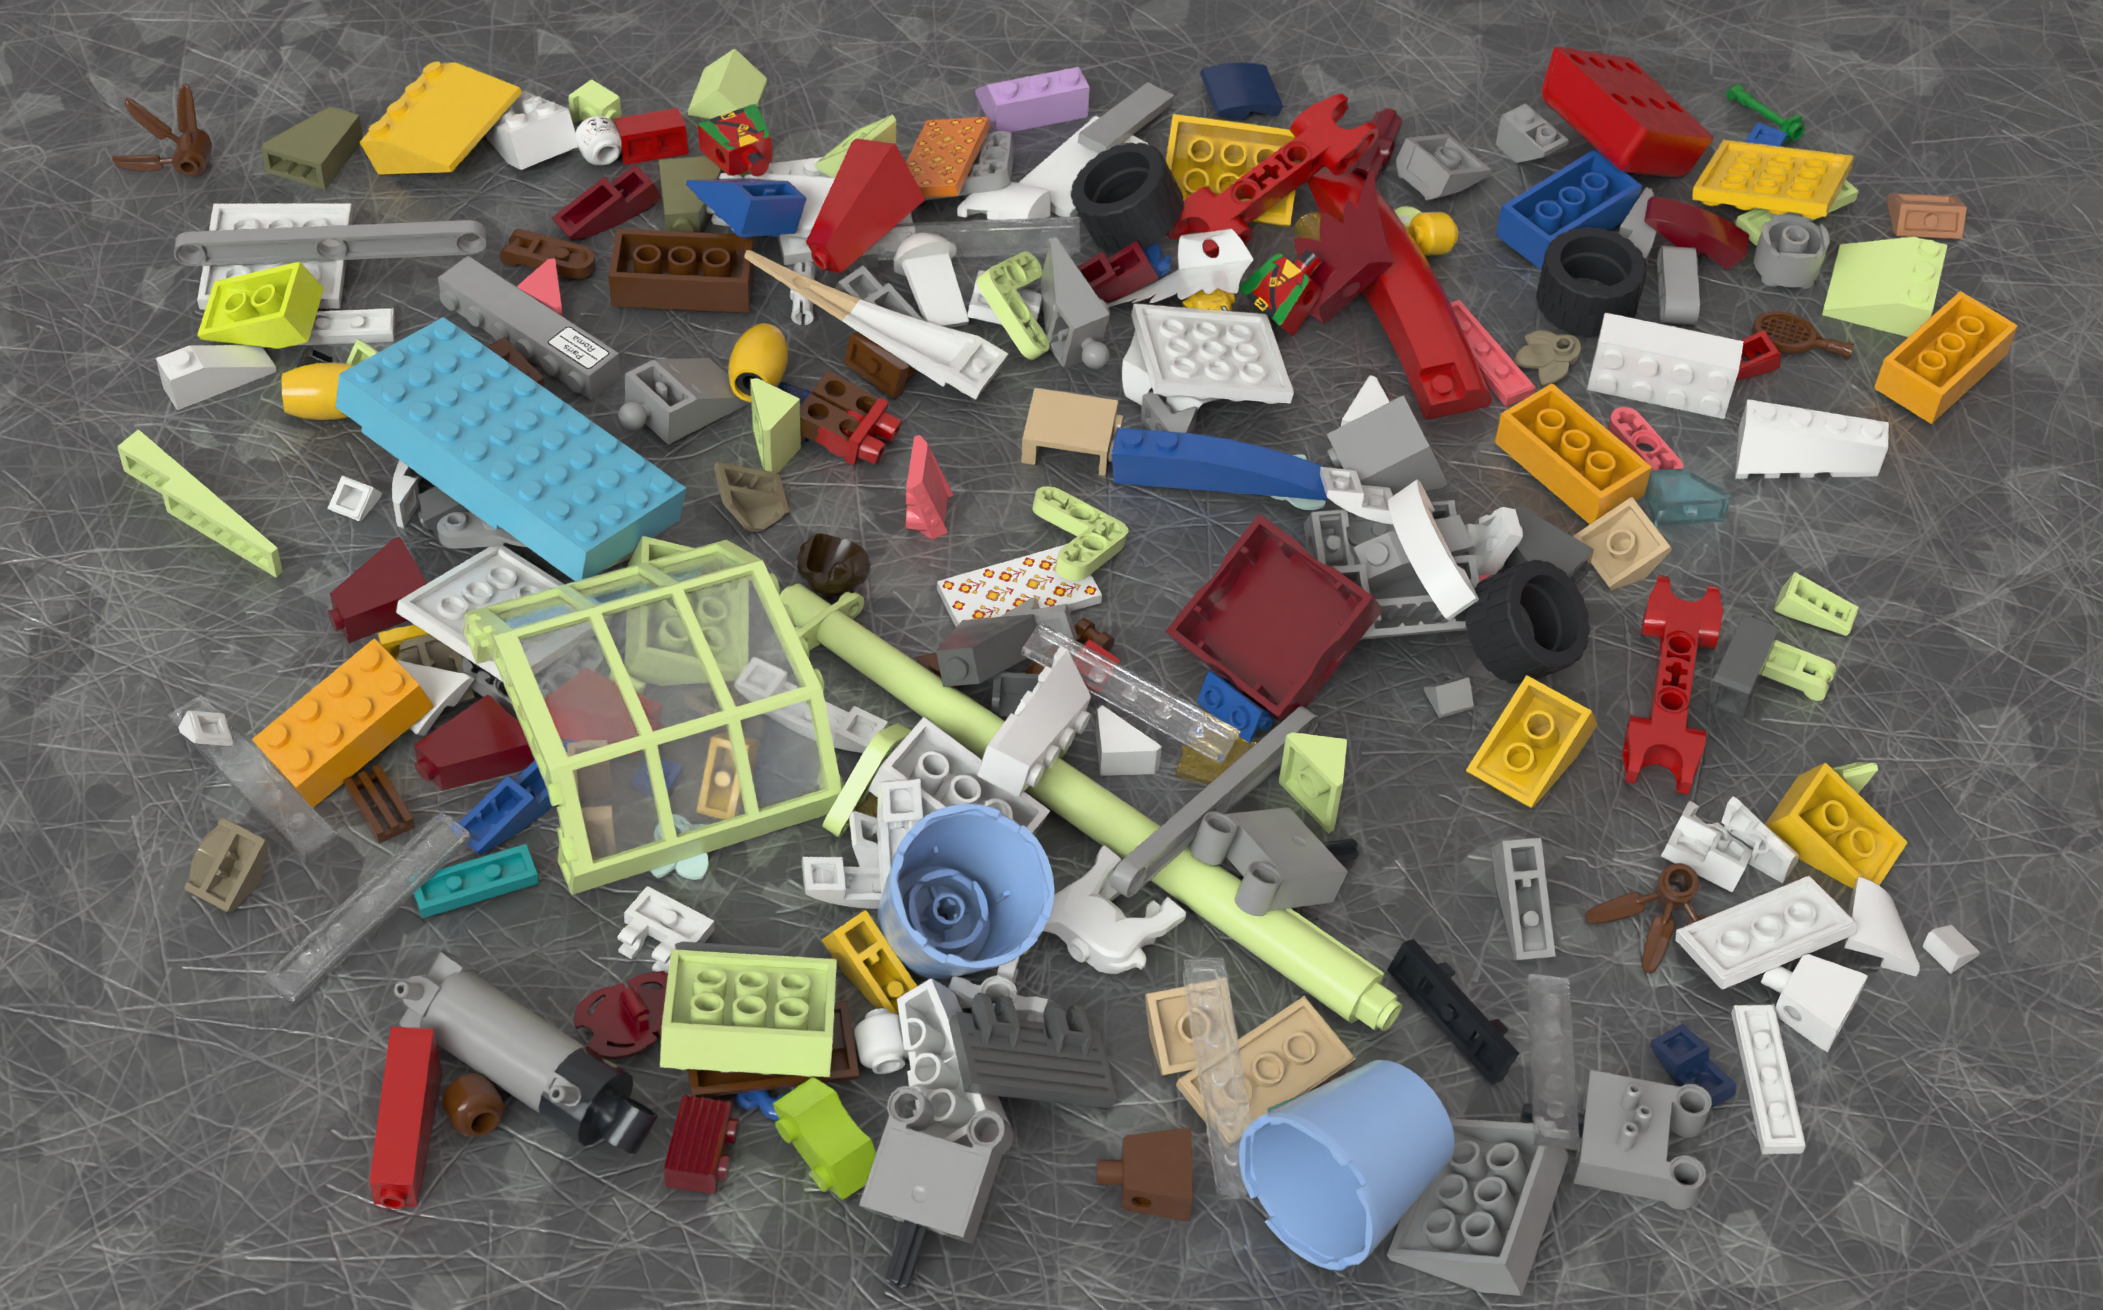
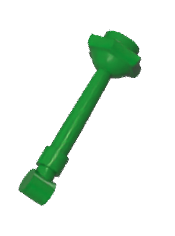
M1736 84L1726 90V96L1729 100L1737 99L1743 106L1753 109L1781 126V131L1787 133L1785 144L1790 141H1798L1803 136L1805 123L1800 114L1785 120L1755 100L1751 94L1744 91L1740 84Z

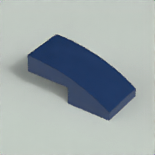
M1684 1024L1651 1041L1653 1052L1678 1087L1686 1084H1695L1703 1087L1711 1096V1108L1736 1095V1083L1709 1060L1710 1047Z

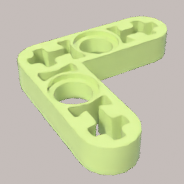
M1022 252L986 270L977 278V284L1019 351L1027 359L1035 360L1049 350L1050 344L1046 334L1018 291L1042 276V268L1039 261L1031 253Z
M1045 486L1037 489L1032 505L1034 513L1077 536L1058 553L1055 571L1060 577L1069 581L1084 580L1124 548L1128 528L1123 522L1058 488Z
M897 723L877 732L826 816L823 828L839 838L846 832L850 826L849 814L853 811H859L870 792L868 789L880 766L911 730Z

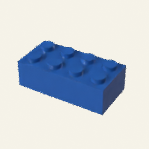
M1592 150L1502 205L1496 236L1542 270L1545 252L1548 249L1549 243L1555 240L1556 236L1566 233L1568 230L1582 229L1583 227L1607 229V231L1613 229L1625 220L1635 205L1642 185L1625 172L1618 170L1595 150Z

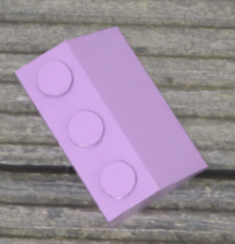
M1079 67L988 84L977 88L975 93L986 117H989L990 125L994 132L1008 131L1011 133L1088 117L1090 87Z

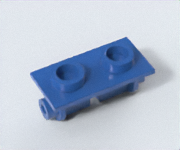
M1212 670L1208 671L1197 699L1199 705L1248 743L1252 742L1256 730L1266 731L1271 727L1273 719L1270 717V712L1267 709H1261L1246 698V696L1231 686V682L1227 678L1219 677Z

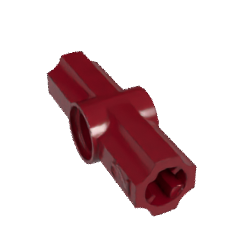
M1384 108V110L1375 113L1372 122L1378 127V138L1359 161L1348 170L1366 180L1370 170L1374 168L1375 183L1382 167L1387 168L1389 165L1395 140L1402 125V118L1397 115L1396 110Z

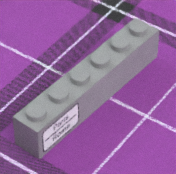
M465 257L438 277L440 300L447 309L454 310L462 315L473 326L480 327L491 334L496 341L505 338L526 360L529 359L541 367L549 376H555L567 384L572 391L581 393L592 401L621 378L620 359L617 351L471 257Z

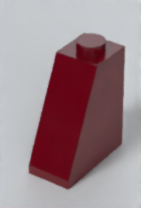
M401 537L391 540L330 593L333 608L328 610L330 622L336 632L342 630L348 643L409 621L396 613L398 601L426 585L427 582Z
M486 695L414 744L417 760L414 764L416 771L424 781H432L442 791L525 770L535 760L521 724L489 695Z

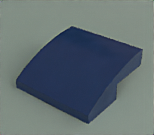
M1226 63L1203 68L1200 72L1217 116L1245 121L1250 111L1278 116L1284 107L1266 65L1257 63Z

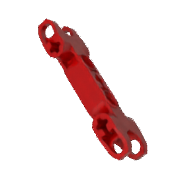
M1343 93L1333 95L1313 104L1293 121L1290 131L1296 138L1247 172L1229 188L1217 195L1209 186H1204L1184 200V209L1181 211L1180 219L1166 235L1170 240L1192 232L1204 233L1232 229L1246 246L1253 236V231L1247 225L1248 223L1258 218L1301 186L1323 167H1326L1336 176L1346 172L1359 161L1378 138V127L1373 122L1364 123L1353 129H1342L1337 126L1336 123L1349 108L1347 104L1348 98ZM1293 161H1302L1300 163H1293ZM1242 199H1251V200L1245 201V202H1244V201H1240V200H1242ZM1211 239L1203 242L1202 248L1204 253L1210 258H1216L1220 252L1218 244Z
M1658 574L1656 584L1648 598L1641 627V635L1660 639L1649 718L1633 715L1629 717L1622 750L1625 782L1636 784L1642 768L1648 765H1660L1668 768L1675 775L1677 793L1689 794L1693 778L1698 771L1700 760L1704 753L1706 731L1686 727L1697 647L1715 650L1719 638L1723 608L1718 586L1708 585L1705 596L1696 602L1684 601L1677 598L1671 592L1669 576Z

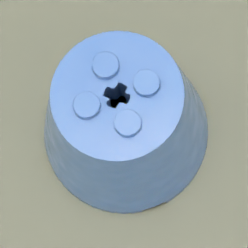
M958 804L941 808L922 818L910 829L895 852L878 907L879 930L905 969L926 978L949 979L952 976L958 977L1004 965L1021 956L1038 940L1052 912L1054 878L1044 849L1029 829L1024 825H1018L1010 818L1000 814L1001 811L998 809L977 804ZM938 912L940 914H947L948 919L945 920L943 916H939Z
M1375 1060L1252 1122L1241 1137L1239 1164L1243 1182L1250 1199L1258 1197L1270 1216L1264 1222L1287 1247L1305 1260L1326 1269L1343 1270L1350 1265H1359L1367 1259L1446 1167L1454 1152V1132L1442 1102L1423 1079L1398 1063L1387 1060Z

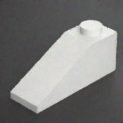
M189 345L156 358L163 388L177 410L277 372L276 366L267 352L260 346Z

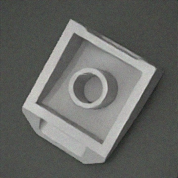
M1449 134L1406 138L1396 158L1399 178H1404L1424 195L1425 200L1460 192L1492 173V170Z

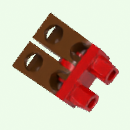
M827 370L812 390V394H809L800 406L801 442L809 438L825 446L834 455L845 457V461L852 465H855L859 458L876 465L882 457L886 443L875 438L876 434L893 442L899 433L902 421L887 413L888 401L880 397L877 400L872 394Z

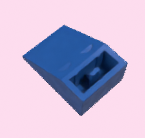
M727 178L687 180L686 185L697 195L698 199L705 202L715 212L717 217L725 221L733 229V232L742 238L763 235L779 237L782 234H796L807 199L796 187L785 180Z

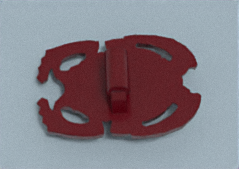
M664 971L641 974L628 980L629 987L625 988L623 983L612 987L607 986L584 998L574 1012V1025L576 1029L580 1027L591 1029L593 1034L592 1041L588 1042L587 1046L606 1059L613 1060L637 1055L645 1051L647 1047L655 1044L657 1037L654 1034L657 1031L661 1038L668 974ZM652 983L658 984L662 988L659 990L642 988V986ZM603 998L595 1007L593 1014L589 1015L588 1011L592 1005ZM606 1043L614 1044V1045H617V1046H631V1047H626V1048H622V1047H612V1046L606 1045Z

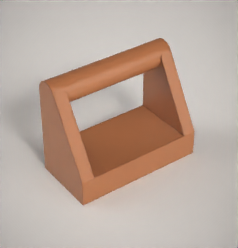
M1888 194L1887 205L1893 233L1896 236L1962 239L1967 206L1955 196Z

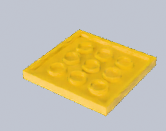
M1723 140L1694 185L1692 200H1699L1710 206L1720 204L1735 205L1736 208L1741 210H1751L1754 208L1768 209L1773 214L1799 213L1803 217L1810 219L1826 217L1852 170L1854 156Z

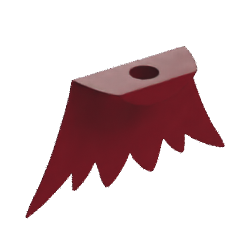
M1374 168L1370 170L1364 183L1357 209L1350 200L1346 201L1344 224L1333 216L1323 213L1320 220V242L1303 237L1294 239L1298 257L1306 249H1309L1322 261L1309 277L1322 288V293L1309 314L1323 325L1394 264L1380 219Z

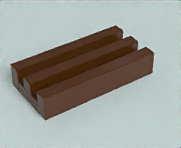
M377 764L372 767L373 772L367 774L364 770L357 773L358 779L352 780L351 777L343 780L349 797L380 844L415 828V824L404 802L381 766ZM378 782L402 820L398 823L373 783ZM365 788L389 826L388 828L383 830L359 792L360 789Z

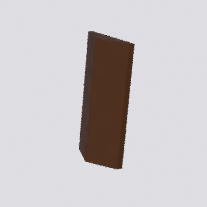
M839 1001L834 1004L830 1077L814 1076L822 1083L859 1079L848 1001ZM687 1069L691 1097L696 1096L697 1098L797 1087L812 1078L802 1075H766L751 1072Z

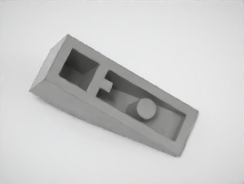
M1460 514L1435 520L1452 556H1458L1474 549ZM1396 530L1353 547L1359 564H1366L1368 583L1372 592L1416 574Z
M1541 838L1501 841L1492 846L1491 850L1496 889L1514 959L1519 961L1556 957Z

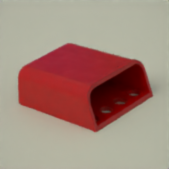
M1554 46L1543 82L1542 99L1549 108L1553 109L1610 163L1622 172L1674 178L1683 177L1693 169L1714 137L1638 66L1633 59Z

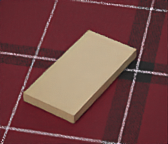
M1303 996L1178 1079L1176 1086L1226 1150L1241 1141L1244 1131L1252 1122L1268 1113L1267 1108L1321 1087L1352 1066L1356 1058L1308 999Z

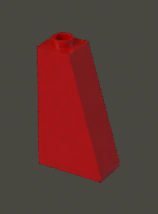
M391 1026L369 1181L375 1205H382L390 1209H400L404 1206L418 1207L443 1075L434 1029Z

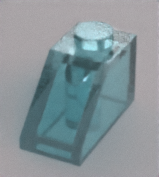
M1686 468L1651 470L1644 495L1654 526L1724 522L1731 499L1728 492Z

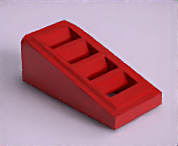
M1764 330L1740 340L1744 342L1736 381L1765 374L1780 368L1781 354ZM1759 353L1761 356L1756 357L1754 354ZM1747 356L1750 361L1745 362L1742 357Z

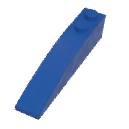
M1117 428L1111 452L1114 483L1328 500L1320 477V468L1324 466L1305 459L1225 438L1181 432Z

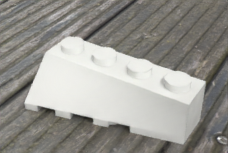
M1747 399L1738 431L1735 479H1748L1749 474H1764L1765 478H1779L1781 473H1799L1800 478H1814V475L1817 473H1830L1832 477H1876L1880 472L1888 449L1889 422Z
M1062 646L1054 655L1052 668L1046 666L1038 677L1039 682L1033 692H1026L1015 714L1011 713L987 745L977 777L1017 797H1020L1029 786L1035 787L1038 784L1045 767L1048 769L1053 767L1060 750L1065 752L1068 750L1075 737V733L1081 734L1084 731L1091 716V713L1086 712L1091 695L1068 649Z
M930 978L899 997L897 1002L904 1050L908 1051L911 1069L907 1071L909 1086L919 1090L929 1098L935 1110L934 1119L930 1126L919 1132L972 1148L973 1144L967 1135V1124L974 1114L982 1110H992L1008 1123L1009 1121L998 1096L964 1092L948 1022L955 1012H962L956 995L951 989ZM915 1100L916 1110L913 1111V1115H916L919 1110L918 1100ZM993 1123L984 1128L982 1132L983 1143H989L996 1139L999 1134L998 1124Z

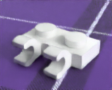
M647 886L624 912V923L628 925L618 935V940L623 942L618 952L633 959L640 952L647 935L662 942L652 953V958L657 960L652 970L655 972L664 971L668 974L671 949L675 950V944L679 942L705 943L715 931V922Z

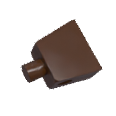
M1191 1128L1125 1136L1122 1143L1121 1160L1097 1159L1096 1185H1121V1207L1126 1211L1190 1221L1193 1202Z

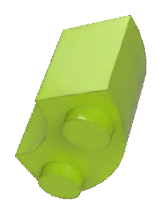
M812 1077L773 1103L779 1118L775 1122L779 1134L787 1143L792 1142L802 1158L812 1169L811 1176L822 1191L825 1192L830 1189L839 1198L844 1200L866 1185L876 1151L872 1140L850 1118L835 1090Z

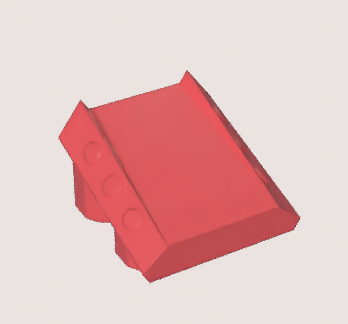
M921 435L914 436L906 486V529L917 530L933 540L948 533L944 522L948 497L953 496V493L928 443Z

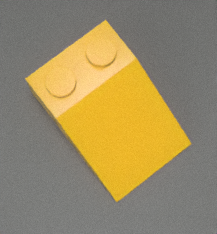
M1526 675L1469 764L1466 772L1528 808L1533 809L1580 754L1598 725L1594 714L1590 709Z
M1826 762L1799 775L1765 823L1768 828L1799 854V860L1854 889L1858 877L1880 885L1908 843Z

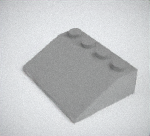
M1450 1119L1454 1132V1152L1452 1158L1400 1219L1387 1256L1391 1261L1480 1292L1522 1296L1569 1155L1553 1124Z

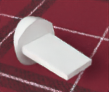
M916 233L907 237L897 249L894 256V272L907 277L924 321L946 328L967 325L969 319L951 259L957 252L956 246L936 234Z

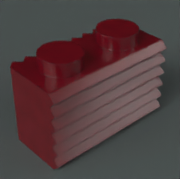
M688 1095L682 1096L664 1166L665 1187L716 1194L719 1180L727 1181L731 1156L726 1155L728 1143H736L739 1131V1119L733 1118L731 1102H723L720 1099L715 1101L712 1098L707 1100L704 1097L697 1098L696 1096L689 1097Z

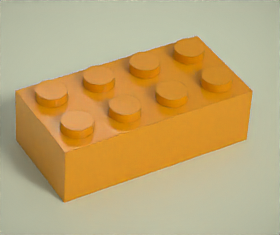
M1960 291L1883 360L1874 389L1930 424H1933L2008 354L2018 325Z
M1553 383L1501 413L1495 443L1588 524L1593 523L1630 497L1637 501L1645 495L1652 467Z
M374 638L252 740L268 761L313 809L342 785L344 779L354 775L433 709L434 705L414 678Z

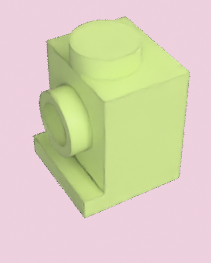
M592 79L569 95L570 116L574 123L580 120L583 122L594 116H605L614 123V118L622 117L620 96Z

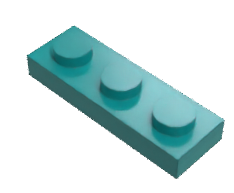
M524 844L439 869L413 895L423 919L539 884V880L528 847ZM422 875L409 878L410 886H412V888V884L415 883Z

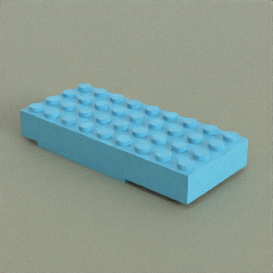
M445 317L339 374L336 408L362 426L361 432L492 528L497 530L501 527L575 582L594 577L634 551L642 536L654 538L680 521L686 487Z

